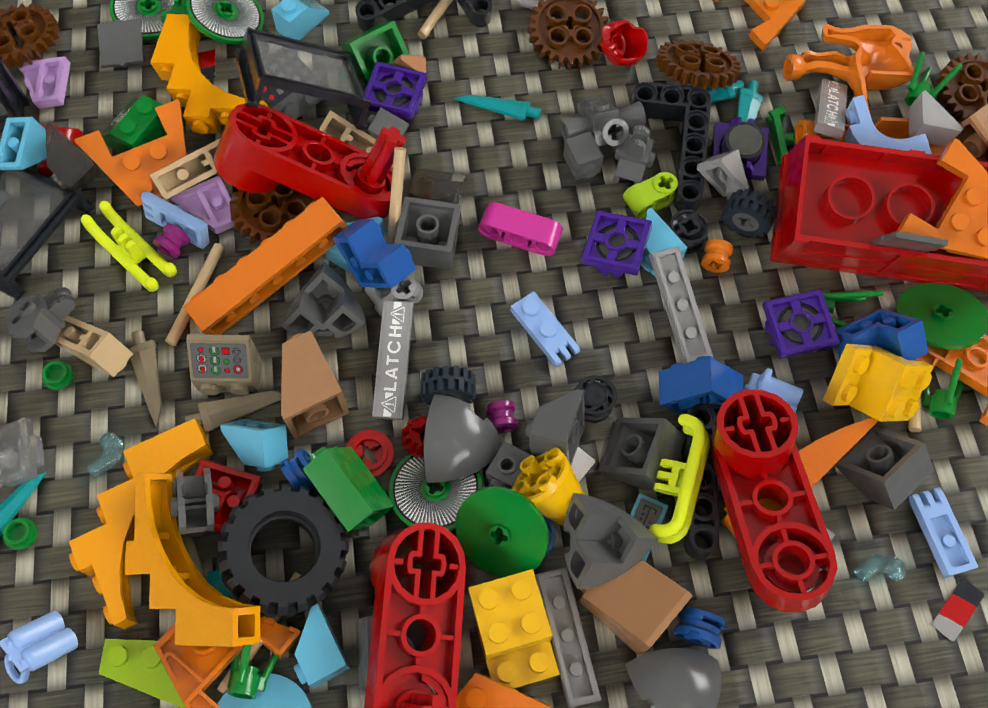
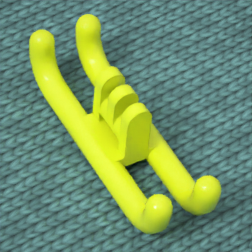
M101 201L99 208L114 226L111 230V235L116 243L103 232L90 215H82L80 221L86 230L148 291H157L159 284L155 278L150 277L137 265L145 258H148L167 277H174L177 274L175 265L167 262L118 215L108 201Z
M682 414L678 418L679 424L683 426V432L693 436L687 462L661 459L660 466L670 469L671 473L658 471L656 478L667 481L668 485L655 483L653 488L656 492L678 497L671 521L667 524H652L649 528L657 538L656 541L663 544L676 543L687 535L710 449V439L703 423L698 418L689 414Z

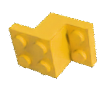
M846 344L823 401L832 406L849 405L880 422L909 421L919 408L918 400L922 391L931 382L932 375L930 373L933 365L924 361L907 360L878 346Z
M533 569L468 587L477 621V631L490 678L517 689L560 675L550 643L553 637Z

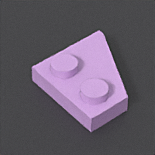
M65 56L35 60L32 65L24 62L22 68H19L25 77V85L30 90V97L39 109L64 105L71 64Z
M216 176L170 197L173 205L175 204L183 211L204 220L208 225V229L216 234L234 227V221H231L230 201L232 199L220 176Z

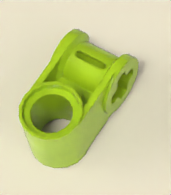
M669 172L658 173L656 176L629 187L624 192L623 199L636 218L644 219L648 209L652 208L657 212L673 203L678 180Z

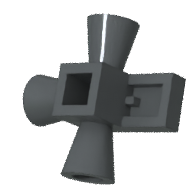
M590 96L585 98L584 102L577 103L578 113L582 117H561L560 120L564 142L567 138L590 131L598 146L606 144L618 146L627 139L629 128H635L637 125L645 126L646 123L644 107L640 101L617 109L601 98V96Z

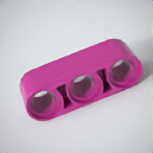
M490 202L480 221L478 231L486 238L543 256H551L555 253L563 227L552 219L504 204Z

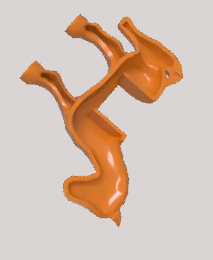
M825 24L823 25L821 35L823 42L844 45L852 48L856 53L848 56L837 51L823 53L805 51L801 55L788 54L784 60L782 71L783 78L786 81H797L803 75L810 73H825L848 82L854 97L864 95L869 109L867 90L892 89L908 82L912 78L914 69L909 55L913 42H911L912 38L908 34L891 25H861L842 29ZM881 117L874 125L879 132L887 137L894 139L909 138V118ZM800 119L795 127V144L805 135L819 136L821 139L836 138L814 132L815 120ZM845 124V130L841 139L836 140L846 142L844 135L851 125ZM929 144L933 155L941 156L946 148Z

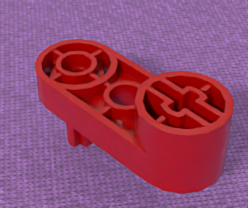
M246 103L237 105L230 112L215 152L214 165L217 173L227 183L246 192L266 193L274 190L281 183L316 200L323 196L330 206L354 217L367 219L379 216L384 219L388 217L390 208L394 148L403 147L406 137L400 135V130L396 127L391 126L390 129L383 127L370 153H367L262 104H259L258 108L246 106Z
M744 390L731 395L720 407L711 446L713 466L745 572L755 594L768 606L776 608L777 611L804 612L816 607L827 596L838 569L835 551L795 443L799 430L795 412L789 403L776 394L764 390ZM770 498L778 502L782 509L770 511L761 506L758 500Z
M431 522L417 523L383 539L374 550L370 563L371 582L376 591L364 708H456L466 575L464 550L457 537L445 527ZM400 545V547H399V555H398V556H395V555H396L397 548H398V546ZM413 565H421V569H415ZM414 621L419 622L423 626L426 634L423 646L417 651L409 646L406 638L407 629Z

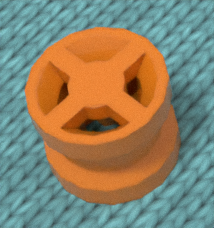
M723 239L708 240L704 247L706 254L701 261L702 267L714 273L726 272L730 268L729 257L733 253V245Z

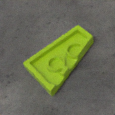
M105 639L99 668L100 675L180 708H185L153 646L157 641Z

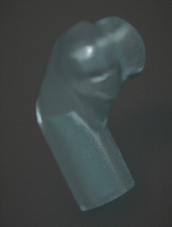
M113 432L104 434L100 439L103 446L102 456L86 466L89 473L95 479L120 461L123 442Z
M879 554L873 555L854 569L856 576L862 582H866L879 572L887 573L888 577L895 581L903 579L906 575L905 564L898 557Z

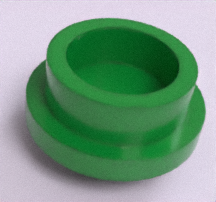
M52 361L42 370V381L51 390H62L68 387L74 378L72 367L63 361Z
M28 518L14 519L7 523L3 529L4 543L13 550H24L30 547L38 535L36 524Z

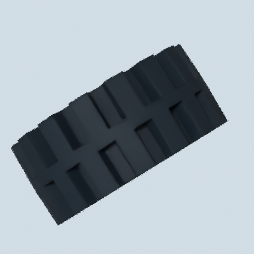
M746 188L744 191L738 189L728 199L722 212V219H724V224L729 225L728 228L731 231L736 230L738 235L742 233L747 238H750V236H753V238L764 237L769 233L775 221L778 208L777 205H774L772 199H767L768 196L766 194L760 195L759 191L754 190V192H751L750 189Z
M448 365L442 368L436 366L433 367V370H425L421 375V399L427 405H431L434 394L451 396L469 404L475 400V374L471 370L468 371V368H459V366L449 367Z

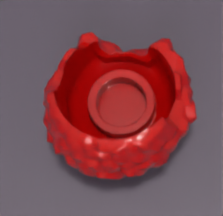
M617 20L603 27L600 46L609 62L617 66L631 67L638 64L644 58L648 49V35L645 29L635 27L630 21Z

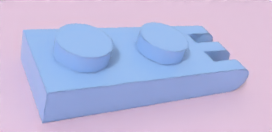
M143 192L141 194L144 214L147 219L161 227H164L166 223L177 226L191 239L190 243L202 250L210 243L208 225L204 220L194 217L183 211L179 206L173 205L151 192Z
M534 291L511 305L510 311L555 367L562 364L557 353L564 361H567L571 358L569 351L566 349L567 347L574 355L580 352L576 342Z
M940 487L931 490V493L928 490L920 492V496L918 494L909 495V503L943 578L978 568Z

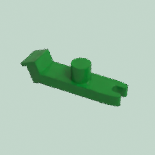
M781 104L778 108L769 111L768 114L770 116L766 117L778 166H781V157L788 153L786 145H792L794 142L793 133H783L781 122L787 111Z

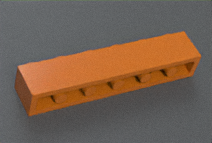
M322 196L317 201L310 203L296 218L287 221L283 228L272 237L264 239L253 252L240 258L237 264L229 271L216 277L210 286L202 292L196 293L183 307L204 334L222 335L336 244L333 237L347 228L346 224Z

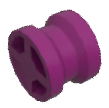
M166 223L163 227L162 235L156 236L153 244L165 255L177 259L181 253L180 249L182 246H187L191 239L177 226Z
M495 401L485 406L486 415L490 417V421L499 434L512 432L518 428V420L514 418L513 414L516 410L513 401Z

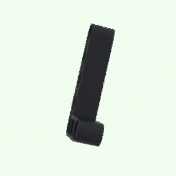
M360 0L355 7L358 26L365 32L383 22L395 21L434 0ZM457 0L473 25L484 27L490 23L492 14L491 0ZM394 3L392 6H387L386 4ZM477 9H483V10H485V11H484V12H478V11H476V10H477ZM367 14H371V15H372L371 17H368V18L363 17V16H365V15H367Z
M641 82L634 88L631 104L640 101L644 107L646 118L682 122L677 169L678 186L675 191L674 205L677 211L691 209L695 213L698 210L704 191L705 177L697 170V164L706 160L711 95L707 90L700 87L693 88L690 86ZM684 196H690V197H692L693 199H688V198H686V197H684Z
M696 404L687 413L703 420L705 423L704 428L710 439V449L703 473V478L707 485H700L696 505L705 508L707 517H701L694 511L690 528L684 537L686 553L691 558L697 560L708 557L719 544L718 479L712 462L711 446L716 418L721 405ZM682 426V434L686 437L682 446L683 463H686L693 436L685 434ZM702 536L705 538L708 548L702 549L698 547L694 537Z

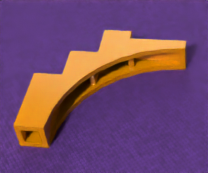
M167 14L150 63L161 80L169 81L166 89L172 99H178L181 106L185 107L183 117L193 133L219 134L221 125H226L230 112L237 105L246 103L245 98L223 91L202 75L198 60L201 32L191 23L187 14ZM260 101L259 103L268 106L265 101Z
M195 418L124 450L123 453L127 462L123 463V467L130 480L96 495L100 504L96 508L97 514L104 525L69 541L72 553H69L70 562L76 571L92 577L96 591L100 595L103 594L106 603L103 606V613L110 625L113 624L126 630L137 624L131 600L130 575H125L126 541H134L136 474H172L173 483L176 480V470H183L184 474L192 466L199 463L201 459L204 460L213 455L204 430Z
M136 474L134 541H126L125 575L150 574L149 609H176L175 645L235 647L260 643V606L243 604L224 596L206 581L195 567L187 552L181 534H179L176 517H171L170 498L173 497L172 474Z

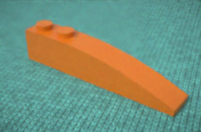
M871 417L845 426L798 451L811 487L878 420ZM770 498L758 500L761 506L770 511L782 509L778 502ZM727 514L721 523L734 535L729 515Z

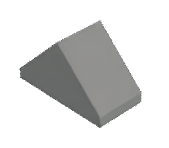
M926 90L919 95L908 109L909 138L926 134L929 144L946 147L949 141L956 138L964 129Z
M738 149L715 155L697 164V170L723 197L731 196L738 189L744 191L745 188H749Z

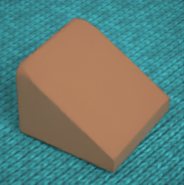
M402 54L392 62L394 66L426 73V58L422 56Z

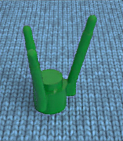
M923 51L920 52L912 79L907 87L909 92L905 97V103L911 106L925 90L935 99L937 94L962 68V64L959 63L934 90H931L932 86L927 80L932 67H928L921 81L917 82L925 55Z
M884 291L823 292L829 312L833 314L835 302L865 301L866 297L883 296ZM832 318L834 326L841 328L847 325L845 322Z
M957 359L955 362L948 390L937 389L931 396L929 385L923 390L922 406L929 408L928 414L938 419H952L954 417L958 400L965 383L958 380L962 359Z
M251 644L243 645L240 665L238 666L239 654L231 662L230 677L227 685L229 688L228 695L251 700L256 698L257 691L265 692L267 679L278 657L272 653L264 671L259 676L258 668L248 666Z

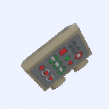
M187 334L186 342L190 379L199 392L205 395L231 392L234 395L242 396L248 395L249 392L259 391L262 359L250 335Z

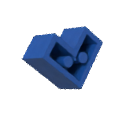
M374 219L356 220L334 236L333 240L360 287L392 289L414 272L416 267L412 261L410 251L404 244L386 243L382 236V229Z
M881 308L836 330L840 344L836 346L839 360L846 344L878 346L902 358L913 361L929 353L922 320Z
M700 356L696 358V361L686 364H673L670 368L659 371V403L675 413L688 411L696 404L722 405L731 395L744 391L743 375L714 359L712 356Z

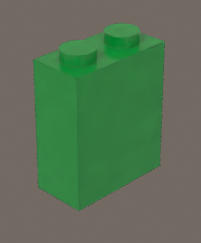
M322 447L309 457L311 462L302 469L348 532L372 526L395 507V504L352 447Z

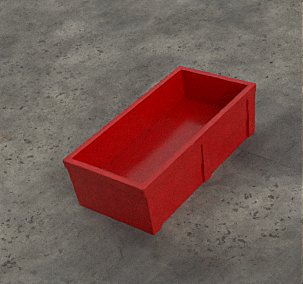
M805 135L787 154L785 153L781 157L776 201L778 213L773 227L770 253L771 262L922 284H947L963 290L988 293V259L979 260L949 253L943 249L919 252L872 245V240L879 238L880 235H887L897 231L905 216L910 213L936 227L963 181L962 178L937 164L941 157L940 155L926 154L925 151L910 149L909 151L826 140L821 139L819 136ZM978 161L988 172V162Z

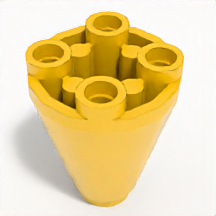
M556 447L536 458L533 455L525 458L520 464L522 472L518 475L511 489L528 498L542 515L564 527L566 512L573 493L585 494L567 457Z

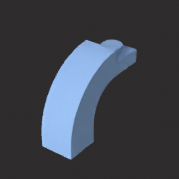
M864 95L852 98L845 112L847 123L851 125L844 135L847 143L904 151L912 149L932 154L926 134L906 139L887 137L874 126Z

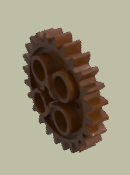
M539 0L538 7H533L532 15L529 17L527 33L530 34L529 43H534V52L541 50L540 59L546 56L549 57L548 65L557 61L558 69L562 67L563 63L567 64L568 70H571L572 64H576L581 69L583 61L589 66L591 65L592 58L598 60L600 52L603 53L600 46L602 29L607 24L609 17L602 16L604 8L596 9L597 0L591 3L588 0H546V2Z
M21 3L16 9L13 5H10L7 11L2 8L0 9V58L8 70H11L16 64L19 68H22L24 62L32 65V59L37 58L41 60V53H50L48 47L56 46L54 40L60 38L58 35L60 29L49 9L44 10L41 5L35 8L33 3L27 8ZM10 25H13L24 45L20 48L9 29Z
M683 39L680 40V43L672 40L671 43L665 42L664 45H660L655 60L656 66L659 67V72H665V77L672 76V81H681L682 85L689 83L692 84L693 88H696L698 85L704 90L707 89V86L714 90H717V86L723 89L726 88V85L732 86L733 83L737 82L742 67L740 66L741 62L736 61L737 57L730 56L731 52H723L722 47L717 48L713 44L704 45L703 41L695 43L691 39L690 42H686Z
M967 53L965 57L959 55L955 60L952 59L941 70L940 76L936 80V83L939 84L959 63L962 64V68L939 92L941 95L937 98V101L945 102L942 107L945 110L949 109V114L952 117L956 116L958 123L988 103V57L985 60L982 59L981 53H978L974 58L971 53Z
M281 183L274 190L266 193H250L237 189V192H232V201H230L231 221H234L235 230H241V237L244 238L250 235V244H254L258 240L262 242L264 239L272 237L283 228L287 221L296 218L310 203L317 200Z

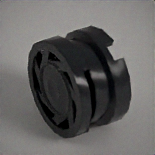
M684 209L673 215L669 228L687 247H694L691 249L687 248L685 254H691L702 248L709 232V223L701 213L696 214L691 209Z
M592 375L582 379L575 390H584L585 421L592 423L601 422L608 418L613 411L617 398L615 387L603 376Z

